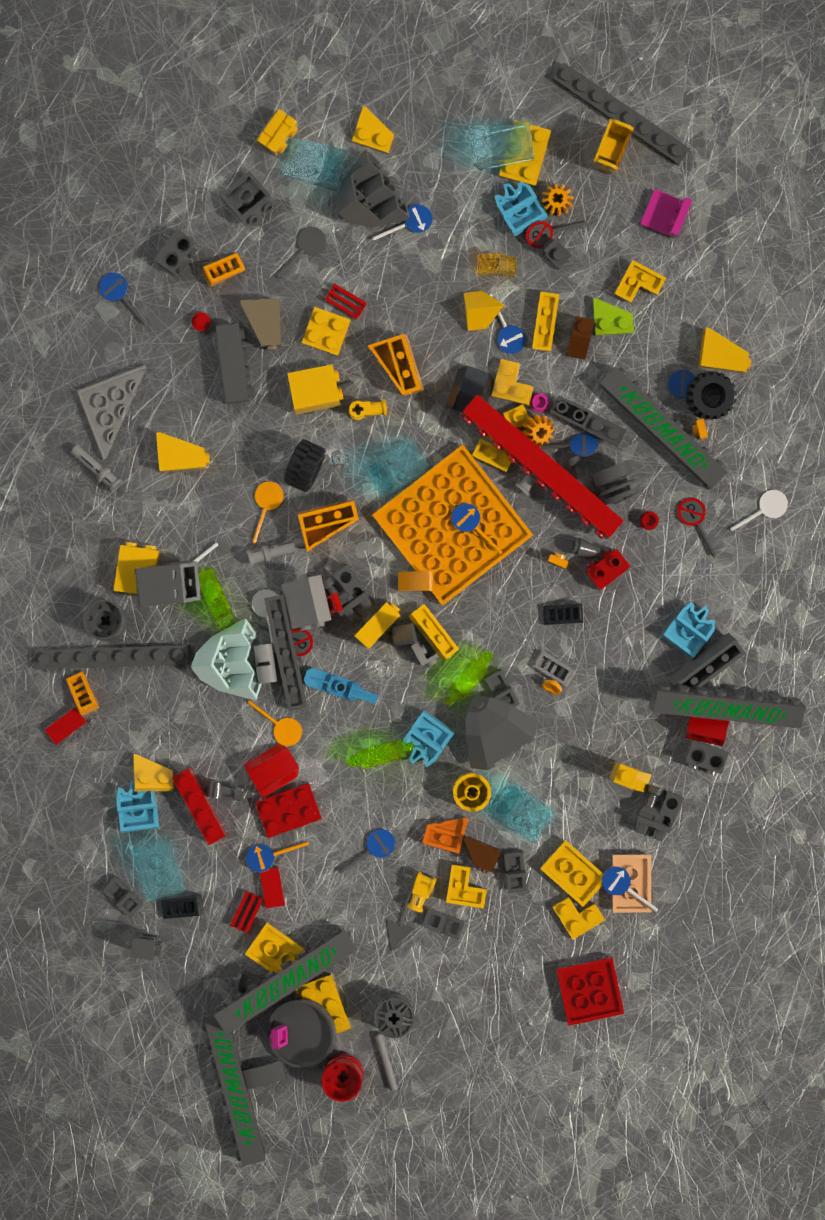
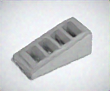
M543 650L533 665L535 669L568 687L577 670ZM547 657L549 660L547 661L544 668L540 667L545 658ZM555 662L552 670L548 672L547 670L551 663ZM559 665L562 666L558 675L555 676L554 674L558 669ZM567 669L569 672L566 675L565 679L562 680L561 677Z

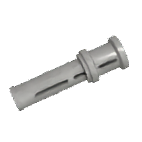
M76 445L70 452L71 455L97 476V481L104 483L111 493L115 492L122 484L123 480L121 478L118 479L112 474L110 468H104L80 445Z
M303 537L273 546L267 547V545H262V548L252 551L248 549L247 554L250 565L254 566L255 563L269 562L271 558L306 549Z

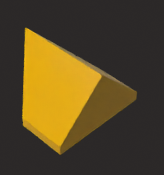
M484 291L463 293L468 331L487 329L504 304Z

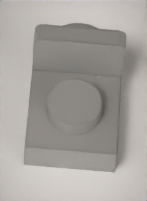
M416 642L411 645L422 666L426 665L429 667L437 662L436 658L439 657L437 653L426 658L425 655L428 652L423 644L419 645Z

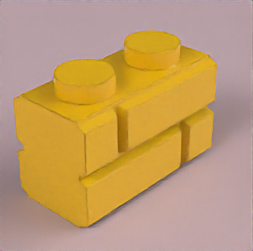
M277 109L257 138V144L274 156H277L278 153L282 154L288 145L286 144L288 138H293L298 131L297 121L282 110Z

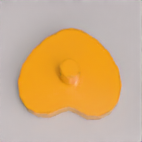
M545 680L542 684V688L545 691L551 692L554 695H559L562 691L560 684L555 680Z

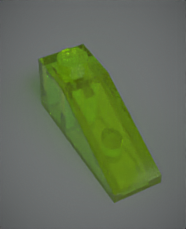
M213 568L198 572L200 591L216 630L219 631L235 624L233 612Z

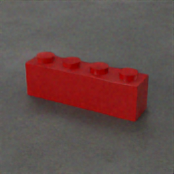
M190 767L172 777L208 845L224 838L227 832L192 768Z

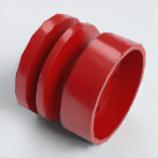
M342 1053L330 1058L325 1065L322 1076V1087L326 1095L339 1102L350 1101L356 1097L362 1086L364 1076L363 1065L351 1054ZM341 1072H345L346 1078H342Z

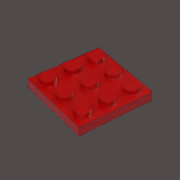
M613 957L556 968L568 1026L624 1014Z

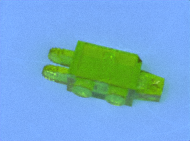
M486 650L477 660L474 657L447 690L450 695L444 702L451 707L456 700L461 702L469 695L489 671L486 667L491 662L493 653Z
M395 739L359 750V754L350 756L346 762L347 766L351 768L363 766V769L400 760L406 757L405 752L415 748L413 741L403 744L402 739Z

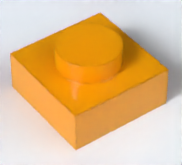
M704 418L694 421L692 426L693 434L695 437H698V440L708 437Z
M557 552L554 555L550 554L547 562L566 569L569 561L565 560L566 556Z

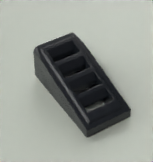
M582 604L543 606L544 625L583 623ZM565 608H568L569 620H565ZM573 608H576L577 619H573ZM550 609H553L554 621H550ZM557 609H561V620H558Z
M202 895L161 900L163 919L200 916L204 913ZM185 902L188 904V911H186ZM169 903H172L173 913H170ZM177 903L180 904V911H181V912H178Z

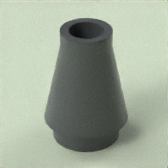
M575 538L571 546V553L582 557L598 558L601 547L582 538Z

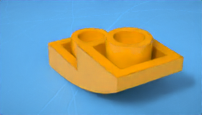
M432 571L398 572V591H432Z

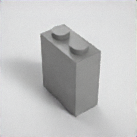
M321 575L281 584L291 629L299 628L300 631L311 629L312 624L313 628L325 626V621L332 620Z

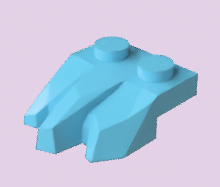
M520 181L516 190L510 183L503 184L505 196H494L497 207L514 237L526 231L532 223L548 218L537 200L536 194L530 185Z
M691 602L673 619L662 637L690 659H693L715 631V621L705 620L709 612L706 605L698 612H695L694 604Z
M423 710L403 739V750H413L409 758L412 764L420 758H424V764L428 767L436 761L455 731Z
M131 780L128 792H125L123 788H118L116 802L121 833L160 828L154 791H134L133 780Z

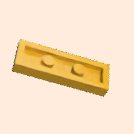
M540 292L532 343L533 350L551 352L559 294Z
M425 604L408 616L442 661H445L459 650Z

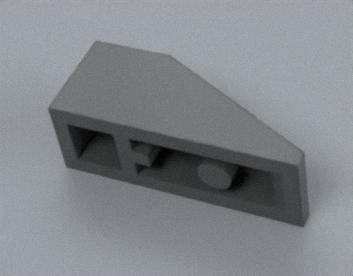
M413 623L392 627L391 632H388L390 644L394 643L395 647L417 642Z

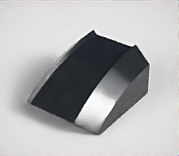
M470 366L458 369L445 407L462 412L477 394L488 402L494 385L491 375Z

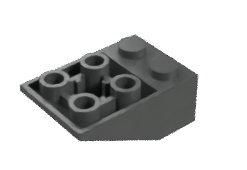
M185 560L135 568L139 607L201 600L198 565L195 561Z

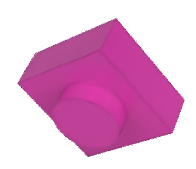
M280 1024L271 1029L270 1040L273 1049H280L288 1044L287 1025Z

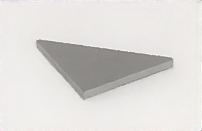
M145 364L76 391L103 460L107 458L146 371L147 367Z

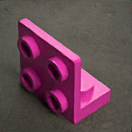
M655 189L640 225L676 239L692 199L685 197L684 200H681Z

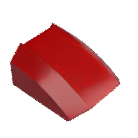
M281 744L275 745L244 764L248 775L263 798L299 775V766L289 749Z

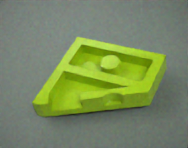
M597 298L592 299L595 336L634 333L633 313Z

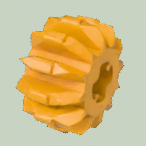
M554 183V190L547 186L548 192L542 193L545 199L541 200V204H547L544 207V211L550 208V215L552 216L554 211H556L559 217L561 216V210L567 214L568 209L566 207L572 208L573 204L569 201H572L574 196H567L571 190L567 189L564 191V184L559 189L558 184ZM555 197H556V198H559V197H560V198H561L560 203H559L558 201L554 203V202H553L554 198H555Z
M535 414L534 420L528 417L529 423L523 424L526 429L522 433L538 447H542L543 442L549 444L548 439L554 438L551 434L555 431V428L552 426L553 422L550 419L547 420L545 415L540 417L538 414Z

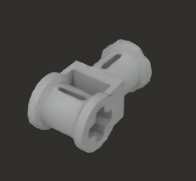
M526 475L515 486L525 496H528L529 491L537 484L535 482L537 479L532 475Z

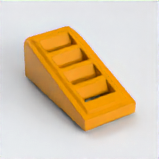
M234 253L204 266L201 272L210 288L245 271V267L238 253ZM231 260L234 261L237 269L234 270L230 262ZM225 263H226V265H227V267H228V269H229V271H230V272H228V273H227V271H226V269H225V267H224V265H223V264H225ZM217 267L220 268L223 275H219L216 269ZM211 270L215 276L214 279L212 278V275L210 273Z
M83 671L66 678L75 704L82 716L99 709L97 700ZM81 679L83 680L82 683L73 686V683ZM83 687L86 688L85 690L76 693V690H79ZM89 695V697L79 700L80 697Z

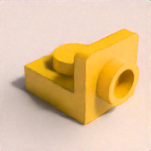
M523 404L502 414L516 428L523 426L524 423H529V416Z

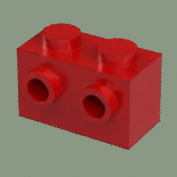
M610 548L602 554L603 559L597 562L595 560L587 566L588 571L585 573L599 591L631 568L618 549L612 551Z
M689 717L685 738L723 746L726 740L729 721Z

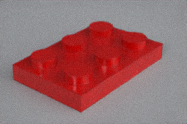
M310 783L255 802L267 838L322 819Z

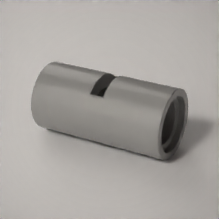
M272 643L253 646L258 684L276 682L277 676Z

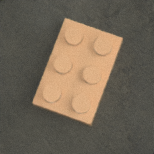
M612 854V867L625 869L631 878L629 888L651 903V854ZM628 891L621 895H612L613 913L651 912L650 907Z

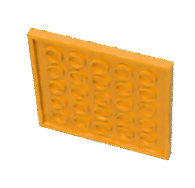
M461 445L372 514L415 571H432L433 585L431 592L442 606L533 536L464 445ZM467 503L477 508L480 514V521L477 527L502 551V554H499L475 529L463 532L455 528L451 517L452 512L458 505Z

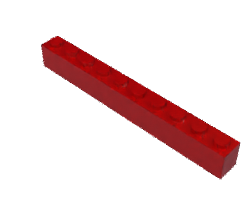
M478 394L461 412L462 420L469 426L473 424L478 429L477 433L483 438L488 437L492 441L491 444L498 451L502 449L507 454L506 458L514 464L517 462L522 467L521 471L527 476L532 475L537 479L535 482L544 489L546 487L551 491L550 495L559 502L561 500L566 504L564 507L570 513H576L580 516L579 520L588 527L590 525L594 528V533L599 538L609 539L624 522L620 516Z

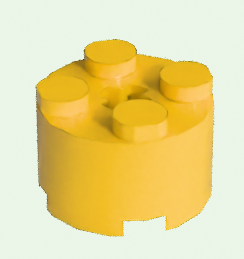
M466 772L456 779L453 785V797L461 809L477 812L489 803L491 787L483 775L477 772ZM470 787L472 789L476 788V795H467V792H469L467 789Z

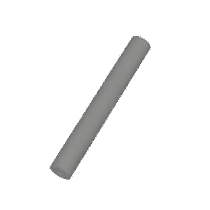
M380 1033L376 1034L375 1039L390 1091L397 1090L398 1087L383 1036Z

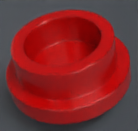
M198 312L192 317L191 323L195 330L203 332L210 327L211 320L206 313Z
M646 511L640 516L639 522L643 529L653 530L657 527L659 518L656 513Z

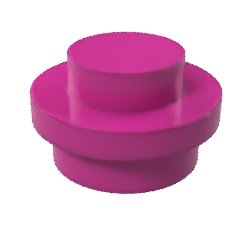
M537 393L532 396L530 406L535 412H544L549 406V399L546 395Z

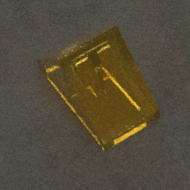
M500 253L479 255L477 275L516 277L517 258Z

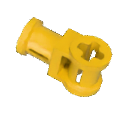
M385 399L379 402L354 401L349 407V415L354 420H361L373 415L383 414L387 416ZM356 406L363 410L360 411V415H356V412H353Z
M419 871L413 884V896L407 907L422 913L425 899H428L432 893L437 878L422 875V872Z

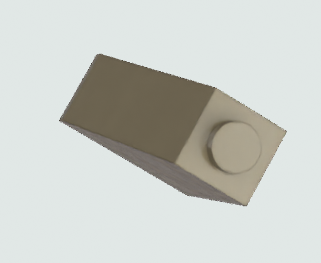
M240 300V304L262 348H266V351H276L277 347H282L280 300Z

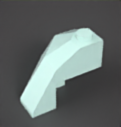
M242 619L212 636L196 652L191 668L201 681L218 691L257 700L262 684H258L253 650V640L256 639L255 631L247 619Z

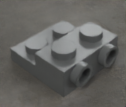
M250 171L220 194L221 198L245 227L256 224L259 219L258 217L263 213H269L275 204L272 196Z

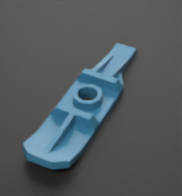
M313 667L306 670L303 678L306 686L350 701L362 699L376 704L379 696L363 690L357 682ZM338 684L345 686L343 691L337 689Z

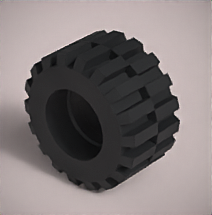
M717 371L704 372L691 379L692 382L686 387L688 391L685 392V396H687L685 401L690 406L689 410L693 411L695 416L702 419L713 420L726 416L727 412L734 408L732 407L733 403H736L734 396L737 395V391H734L735 385L730 382L731 379ZM708 384H714L720 390V400L714 407H707L701 400L702 389Z
M305 439L300 441L287 465L284 483L307 492L313 486L320 472L326 454L325 448Z

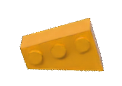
M402 334L368 345L402 395L408 396L424 391L407 335Z
M354 498L298 512L307 552L359 520Z

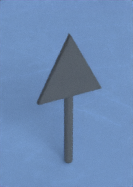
M410 890L400 922L396 923L387 919L391 951L414 930V928L403 925L408 910L407 904L410 903L413 896L412 890Z

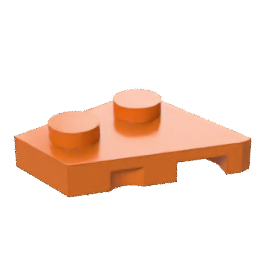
M465 817L427 825L422 844L459 854L469 818Z

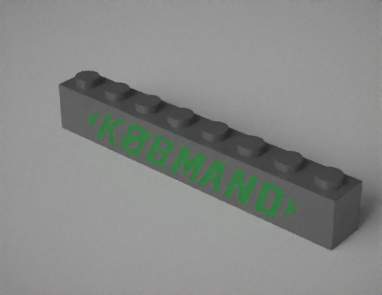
M615 366L598 385L709 490L712 489L727 473L725 470L726 466L719 459L715 461L711 457L712 453L709 449L697 444L698 439L691 433L687 434L683 430L684 426L678 420L673 421L669 417L670 413L664 407L659 408L655 404L656 400L653 396L642 392V386L635 380L632 382L627 377L628 373L620 367L618 369Z
M667 683L653 684L649 707L653 713L801 728L806 708L800 699L796 697L784 699L777 695L766 697L759 693L748 695L741 691H734V693L722 689L711 691L704 687L693 689L686 685L675 687Z
M337 928L329 933V938L325 940L322 938L313 944L314 947L309 951L304 949L297 954L298 958L292 962L287 960L280 965L281 969L278 971L272 970L264 976L265 979L261 982L255 981L248 986L249 990L242 993L240 991L231 997L232 1001L229 1003L223 1002L218 1005L213 1014L225 1034H229L356 951L357 948L345 929L342 928L340 930Z
M213 1012L204 1015V1020H201L204 1032L207 1031L209 1038L206 1039L208 1049L213 1052L214 1057H211L213 1068H217L218 1076H216L217 1084L223 1090V1094H221L223 1106L227 1105V1122L232 1124V1141L237 1143V1160L242 1162V1166L265 1161L266 1153L249 1089L246 1086L234 1032L232 1031L226 1035Z

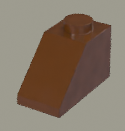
M574 317L567 357L586 359L594 319Z
M465 835L464 841L474 865L477 866L476 869L486 874L488 871L493 872L501 850Z

